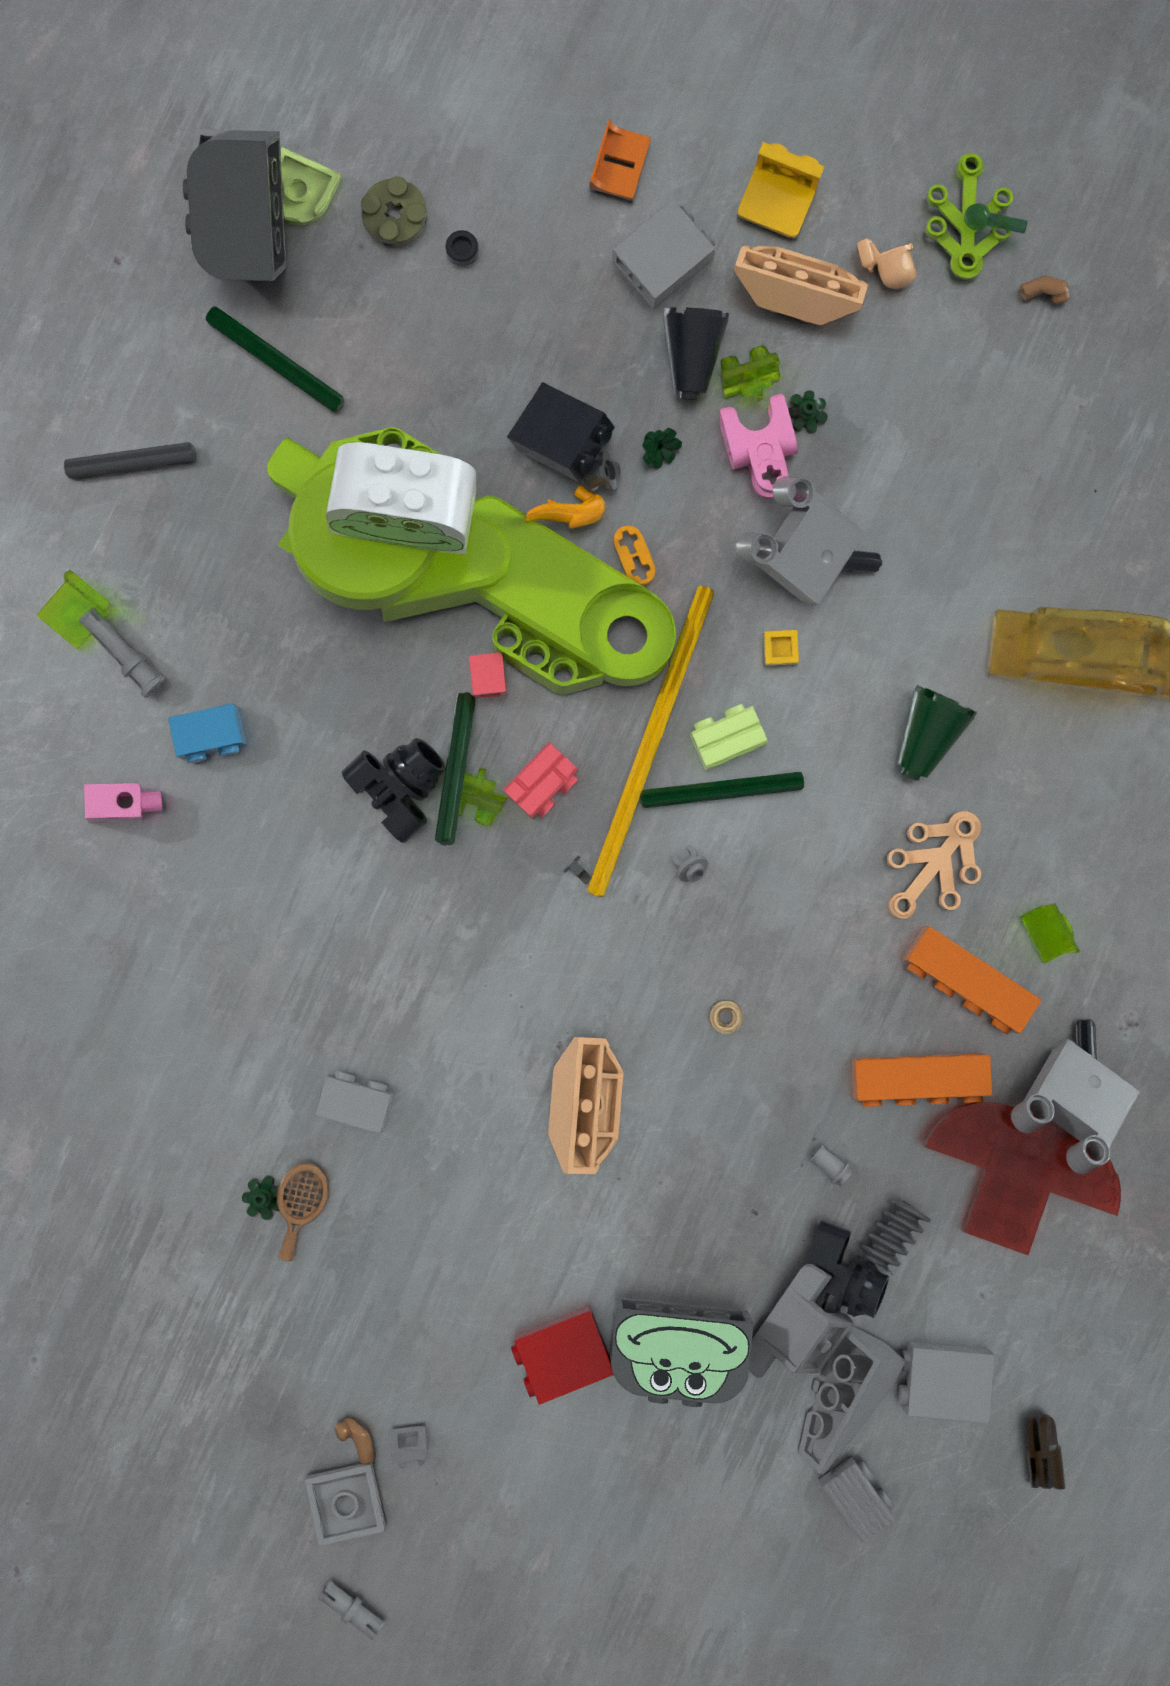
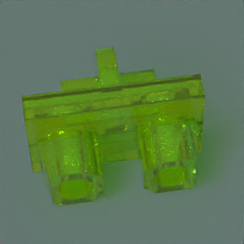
M760 345L752 348L749 352L750 361L740 365L737 356L733 355L721 359V384L725 398L740 393L741 397L753 394L756 402L763 400V389L772 387V382L781 379L779 371L780 359L777 352L771 354L765 345Z
M480 767L477 776L465 772L459 816L463 815L466 803L478 806L474 821L491 826L497 814L501 813L507 796L494 792L496 782L485 779L487 769Z

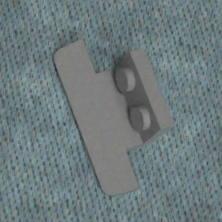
M806 1264L800 1269L752 1339L749 1372L756 1378L764 1376L775 1358L793 1373H819L853 1326V1320L846 1313H826L815 1302L832 1278L831 1275L815 1265Z

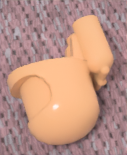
M869 238L856 242L862 266L868 269L870 273H873L874 268L877 266L880 278L886 287L901 289L910 285L916 278L917 269H915L910 252L914 250L912 243L880 253L876 244L872 243Z

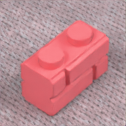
M548 742L503 791L530 818L533 819L537 814L543 818L554 807L555 803L552 801L554 796L560 790L566 794L576 784L578 779L575 775L578 769Z

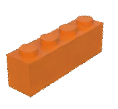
M923 926L902 959L909 964L907 967L909 972L922 980L928 976L937 982L934 988L950 998L954 994L965 1001L963 1004L964 1008L979 1017L983 1012L993 1019L991 1025L1006 1035L1010 1031L1021 1034L1042 1001L930 926Z
M989 1054L851 1059L853 1099L862 1101V1106L864 1107L882 1106V1100L895 1099L896 1105H915L918 1098H929V1104L949 1103V1097H962V1102L973 1103L983 1102V1096L992 1095L991 1059Z

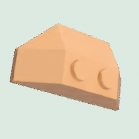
M742 245L734 267V272L758 307L820 326L861 310L868 287L867 283L858 280L853 274L839 265L777 246H757L752 248Z
M574 1037L553 1068L548 1136L562 1171L566 1174H596L600 1168L599 1165L608 1156L618 1140L624 1072L605 1038Z

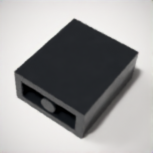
M542 382L507 438L519 452L580 483L584 475L592 469L594 460L602 447L610 441L615 427L605 412Z

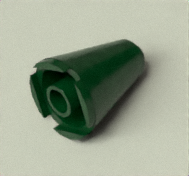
M917 684L913 691L897 762L899 766L903 767L900 773L919 781L921 776L928 778L975 719L977 711L969 707L965 708L959 705V702L926 687L924 689Z

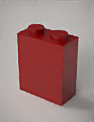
M590 1305L516 1334L514 1339L515 1345L511 1346L517 1365L523 1364L528 1375L523 1378L530 1398L536 1396L539 1405L614 1375L610 1355Z

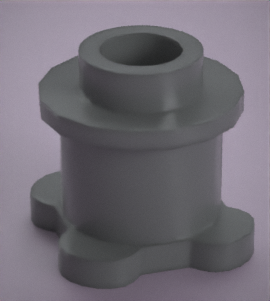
M608 451L600 452L599 459L594 460L592 469L580 481L581 486L589 492H595L599 487L605 485L609 491L617 489V477L621 471L618 462L612 460Z

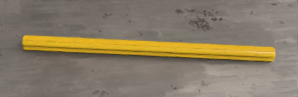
M699 585L696 590L587 888L588 893L603 897L606 892L714 596V590L709 587Z

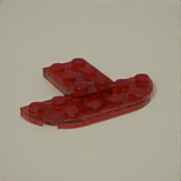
M974 1102L958 1107L945 1115L934 1126L924 1143L926 1148L984 1168L962 1230L967 1234L1029 1255L1050 1192L1118 1216L1121 1202V1187L1119 1176L1116 1174L1110 1158L1107 1163L1087 1174L1074 1172L1067 1163L1066 1154L1071 1146L1080 1141L1053 1121L1048 1122L1034 1132L1023 1133L1014 1126L1011 1120V1113L1014 1107L998 1102Z

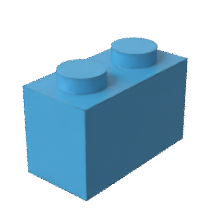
M234 703L168 717L176 757L182 760L186 759L187 763L207 760L206 754L219 752V756L233 755L239 753L238 747L247 746L240 710Z

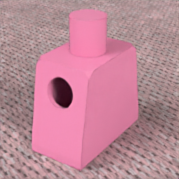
M140 783L84 784L85 819L89 823L143 820V812L162 811V792H142ZM123 797H132L133 804L129 808L119 807L120 800Z

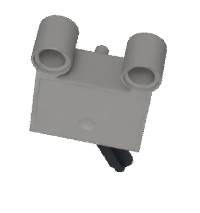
M783 476L775 482L772 493L774 500L781 506L793 507V509L774 537L767 533L746 532L738 538L736 543L737 554L742 560L755 563L799 600L815 605L820 604L841 570L878 572L880 566H882L879 553L855 551L865 532L818 494L813 483L805 477ZM795 485L796 495L794 498H792L791 490L792 487ZM759 541L760 549L759 552L755 554L754 546L756 542Z
M1091 1019L1078 1020L1076 1022V1044L1067 1039L1052 1050L1024 1101L1016 1105L1011 1113V1120L1014 1126L1023 1133L1034 1132L1052 1120L1078 1139L1080 1142L1071 1146L1066 1154L1069 1167L1078 1174H1087L1107 1163L1111 1155L1110 1146L1140 1092L1097 1060L1096 1026Z

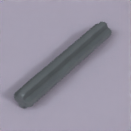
M185 442L72 458L64 461V471L68 478H78L191 462L195 460V450L192 443Z

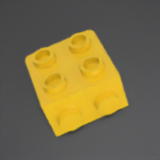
M763 142L758 153L756 166L739 205L738 216L743 220L786 237L796 238L819 185L824 166L820 165L811 156L802 155L800 157L788 152V149L783 145Z

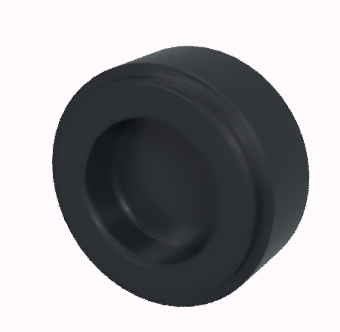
M458 230L453 232L446 240L447 256L455 265L466 266L473 263L477 258L479 252L478 242L472 233Z

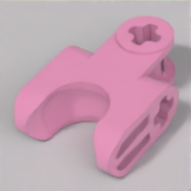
M781 393L770 397L768 404L770 423L761 430L753 431L745 428L740 423L737 412L733 407L720 408L719 424L732 469L735 470L748 466L755 492L760 497L766 499L774 498L772 494L774 484H771L769 479L764 480L765 475L770 473L771 478H776V481L783 476H788L784 457L798 453L797 441L785 397Z

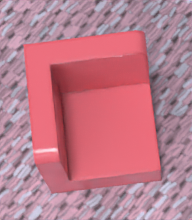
M502 653L469 655L474 698L507 696Z

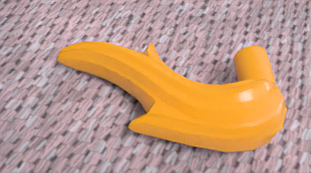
M580 485L575 490L574 496L583 503L565 504L548 499L547 504H541L529 510L525 520L569 523V528L571 529L593 524L600 520L605 511L606 504L601 495L593 494Z

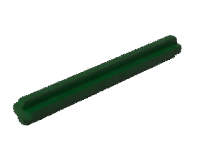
M213 306L206 314L205 319L208 324L332 412H337L344 403V398L341 394L217 306Z
M469 692L458 693L456 696L435 841L442 846L455 843L476 698Z
M802 772L646 789L641 792V804L644 808L797 791L804 788V776Z

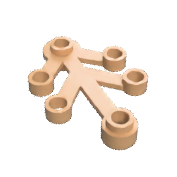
M961 811L955 813L948 823L934 825L914 823L908 828L907 836L914 843L923 842L929 837L948 836V838L939 848L904 851L898 848L888 853L887 863L894 869L903 868L906 864L928 862L905 892L896 893L889 899L888 910L893 917L906 919L914 914L916 910L915 900L938 871L941 887L940 906L945 910H954L959 907L961 898L955 891L951 855L959 846L963 865L959 876L963 883L975 884L980 880L981 870L975 864L973 841L979 837L981 832V824L976 815L968 811ZM962 821L970 825V831L967 834L959 830V825ZM915 827L923 829L924 835L921 839H916L913 836L912 831ZM896 852L903 856V862L900 865H896L892 861V855ZM968 868H972L976 873L972 881L965 877V871ZM947 894H952L955 897V903L951 907L947 906L944 902ZM901 899H905L909 904V908L905 912L900 911L897 907Z

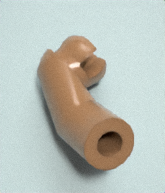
M1047 275L1019 286L1024 300L1043 293L1052 295V301L1056 304L1065 303L1070 298L1068 283Z
M344 1418L343 1422L335 1425L334 1430L340 1441L351 1438L355 1443L362 1464L371 1463L376 1459L369 1432L354 1419Z

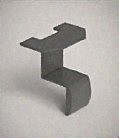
M578 855L563 871L566 873L571 870L586 885L590 881L591 876L577 863L580 858Z

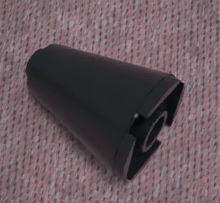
M677 307L664 308L663 322L673 391L680 392V399L699 400L700 394L707 393L729 321V313L722 314V311L688 307H686V310H683V313L676 312Z

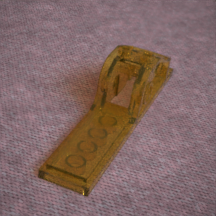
M1038 607L1033 612L1027 613L997 609L994 617L987 676L1170 699V620L1152 615L1114 610ZM1056 631L1082 634V637H1089L1093 641L1095 648L1090 655H1083L1077 659H1066L1058 653L1056 646L1052 644L1051 636ZM1144 645H1150L1147 667L1141 666Z

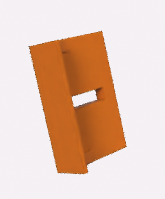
M608 120L590 179L589 189L633 201L651 137L622 129L614 125L611 120ZM605 157H609L622 162L633 164L634 168L632 169L626 166L608 162L604 159Z

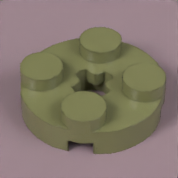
M395 176L391 179L379 181L367 191L361 200L362 220L365 229L375 241L382 244L384 242L394 244V246H404L413 242L422 233L427 215L426 203L419 189L404 178ZM390 206L401 207L402 209L399 211L401 217L395 219L393 216L387 218L385 215L389 212L388 208Z

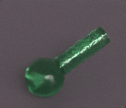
M981 203L972 204L964 214L965 224L972 230H982L986 226L1024 234L1028 220L990 213L988 207Z

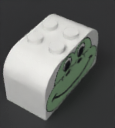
M362 442L343 444L338 448L326 512L329 533L466 555L476 496V471L468 463L446 455Z

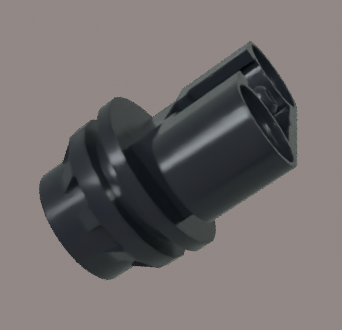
M415 738L408 745L398 746L392 753H388L383 758L384 766L371 753L362 751L342 770L343 778L355 793L359 794L366 791L373 799L371 802L374 809L381 808L387 815L381 823L393 837L402 843H406L427 823L426 816L409 796L419 801L426 799L429 792L437 786L438 777L445 771V764L438 753L419 738Z
M822 1220L816 1230L804 1265L813 1264L831 1275L832 1278L815 1302L824 1310L829 1295H833L838 1298L835 1309L837 1312L841 1313L847 1307V1314L853 1317L867 1315L875 1318L883 1301L890 1276L881 1273L875 1264L870 1261H866L864 1266L861 1265L862 1257L859 1255L854 1257L850 1266L841 1263L851 1231Z

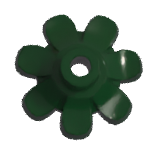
M805 391L803 398L799 394H794L790 397V403L794 407L788 408L790 418L795 419L792 423L795 431L799 432L806 426V431L809 434H813L817 431V422L821 424L827 422V413L821 411L826 407V401L823 398L815 400L814 391Z
M667 428L664 432L661 430L656 432L650 431L645 435L642 447L646 451L643 460L647 465L652 464L654 468H659L663 464V459L668 463L675 459L676 455L672 450H678L682 446V441L675 438L677 434L675 430Z
M265 1176L261 1184L256 1178L248 1182L250 1192L243 1193L242 1201L250 1204L247 1209L249 1216L255 1217L260 1213L264 1220H270L273 1218L272 1210L279 1212L276 1201L278 1186L273 1187L274 1178L272 1176Z

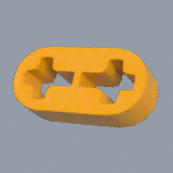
M630 525L622 526L614 534L613 545L624 574L646 587L651 584L655 576L654 562L639 529ZM624 534H628L630 538L636 537L637 540L633 543L634 554H630L626 545L620 546L619 543L623 541ZM638 559L642 568H649V571L646 572V579L641 580L639 576L633 577L631 574L635 571L633 560Z

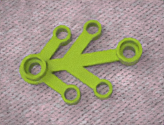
M974 153L963 155L955 169L957 178L963 182L962 213L947 198L948 191L943 185H933L926 197L928 204L937 208L961 233L960 245L946 232V221L939 216L932 217L925 228L926 235L936 240L951 256L950 267L952 272L957 277L965 280L976 277L983 268V257L998 243L1005 242L1012 233L1010 222L1004 219L998 220L991 228L990 234L974 247L975 233L999 211L1009 208L1013 201L1012 191L1006 187H1001L995 191L992 200L976 214L977 180L983 172L984 163L981 157ZM966 162H973L976 165V169H968ZM932 193H941L943 199L935 200L932 197ZM997 196H1006L1008 202L1000 203ZM938 224L941 227V231H932L930 225ZM996 228H1005L1007 234L999 235L996 232ZM962 258H970L973 262V265H964L962 262Z

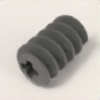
M892 1200L891 1205L896 1213L885 1211L883 1215L888 1224L877 1222L875 1225L881 1234L869 1233L868 1235L873 1246L864 1244L860 1246L863 1253L891 1275L893 1273L888 1265L899 1267L901 1264L896 1257V1253L905 1256L909 1253L903 1243L906 1242L913 1245L916 1243L911 1231L923 1233L924 1229L918 1221H931L930 1218L906 1201Z

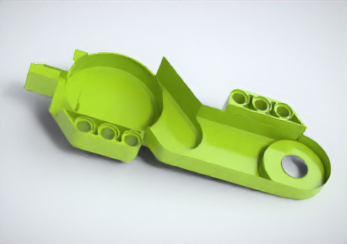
M389 427L333 441L321 457L287 437L270 457L267 463V473L271 483L295 498L290 512L289 528L278 545L294 555L297 567L310 587L332 603L358 610L382 609L383 621L387 622L477 602L502 617L492 634L493 652L502 653L504 662L559 695L603 685V681L619 686L643 684L655 678L668 664L676 641V626L671 611L658 596L538 521H526L525 513L496 496H484L475 499L466 555L330 534L326 512L338 448L343 444L353 442L384 446L398 444L403 449L440 454L404 431L395 427ZM620 617H634L642 622L646 628V643L636 653H619L612 648L608 641L607 632L609 626ZM510 636L515 639L516 643L511 647H504L499 644L498 640L501 637ZM532 653H537L543 657L544 661L533 665L527 661L526 657ZM560 670H565L571 674L572 678L567 682H560L555 678L554 674Z

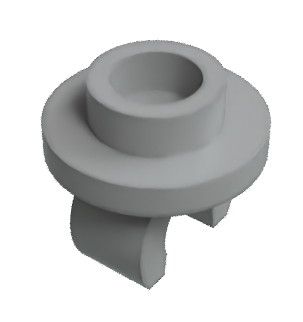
M689 845L687 849L691 857L688 860L681 861L676 854L672 856L673 862L678 869L677 876L683 882H695L701 879L708 867V861L705 856L698 855L696 849Z

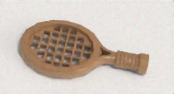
M310 1162L299 1163L291 1167L282 1177L278 1186L276 1201L279 1212L285 1219L288 1227L282 1248L278 1253V1258L285 1261H293L299 1229L315 1220L322 1212L327 1201L328 1184L326 1176L318 1166ZM303 1171L307 1172L306 1176H302ZM309 1173H314L312 1178L308 1177ZM295 1176L299 1177L298 1181H293ZM301 1178H305L304 1183L300 1182ZM307 1179L312 1180L311 1184L307 1183ZM314 1180L318 1181L317 1185H313ZM293 1183L297 1184L296 1188L292 1187ZM299 1184L304 1185L303 1189L298 1188ZM306 1186H310L309 1191L305 1190ZM312 1187L316 1188V1192L311 1191ZM285 1188L289 1189L288 1193L284 1192ZM291 1189L295 1190V1194H290ZM297 1191H302L301 1196L297 1195ZM304 1192L308 1193L307 1197L303 1196ZM310 1194H315L314 1198H310ZM317 1195H321L320 1200L316 1199ZM289 1196H293V1201L288 1200ZM296 1197L300 1198L299 1202L295 1201ZM302 1199H307L306 1204L301 1203ZM309 1200L313 1201L312 1205L308 1204ZM288 1202L292 1203L291 1207H287ZM294 1204H298L297 1209L293 1208ZM301 1205L305 1206L304 1210L300 1209ZM307 1206L311 1207V1211H306ZM292 1210L297 1211L296 1215H292ZM303 1212V1215L298 1216V1213Z

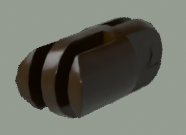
M1034 1414L1030 1417L1027 1425L1029 1444L1027 1447L1031 1488L1051 1489L1054 1487L1058 1490L1065 1489L1061 1446L1058 1445L1055 1421L1050 1415L1043 1414L1041 1416L1040 1414Z

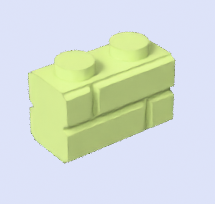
M743 704L726 710L724 712L726 717L714 722L713 718L710 717L694 724L696 730L690 733V738L705 771L768 744L767 737L753 706L744 709Z

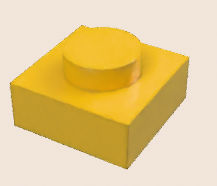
M764 631L765 666L798 665V631Z

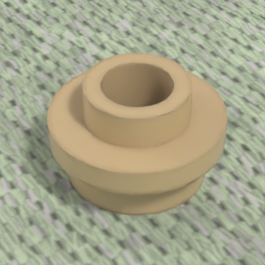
M720 1001L712 1007L709 1020L717 1032L731 1034L740 1028L743 1014L740 1007L734 1002ZM723 1011H729L732 1014V1020L727 1024L720 1021V1014Z

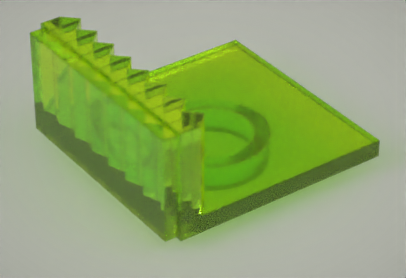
M69 569L64 574V584L36 615L78 650L91 635L78 622L79 619L94 607L105 619L114 606Z
M1056 903L1043 904L1020 916L1044 964L1063 954H1077L1080 952L1073 938L1074 931L1066 916L1060 913Z

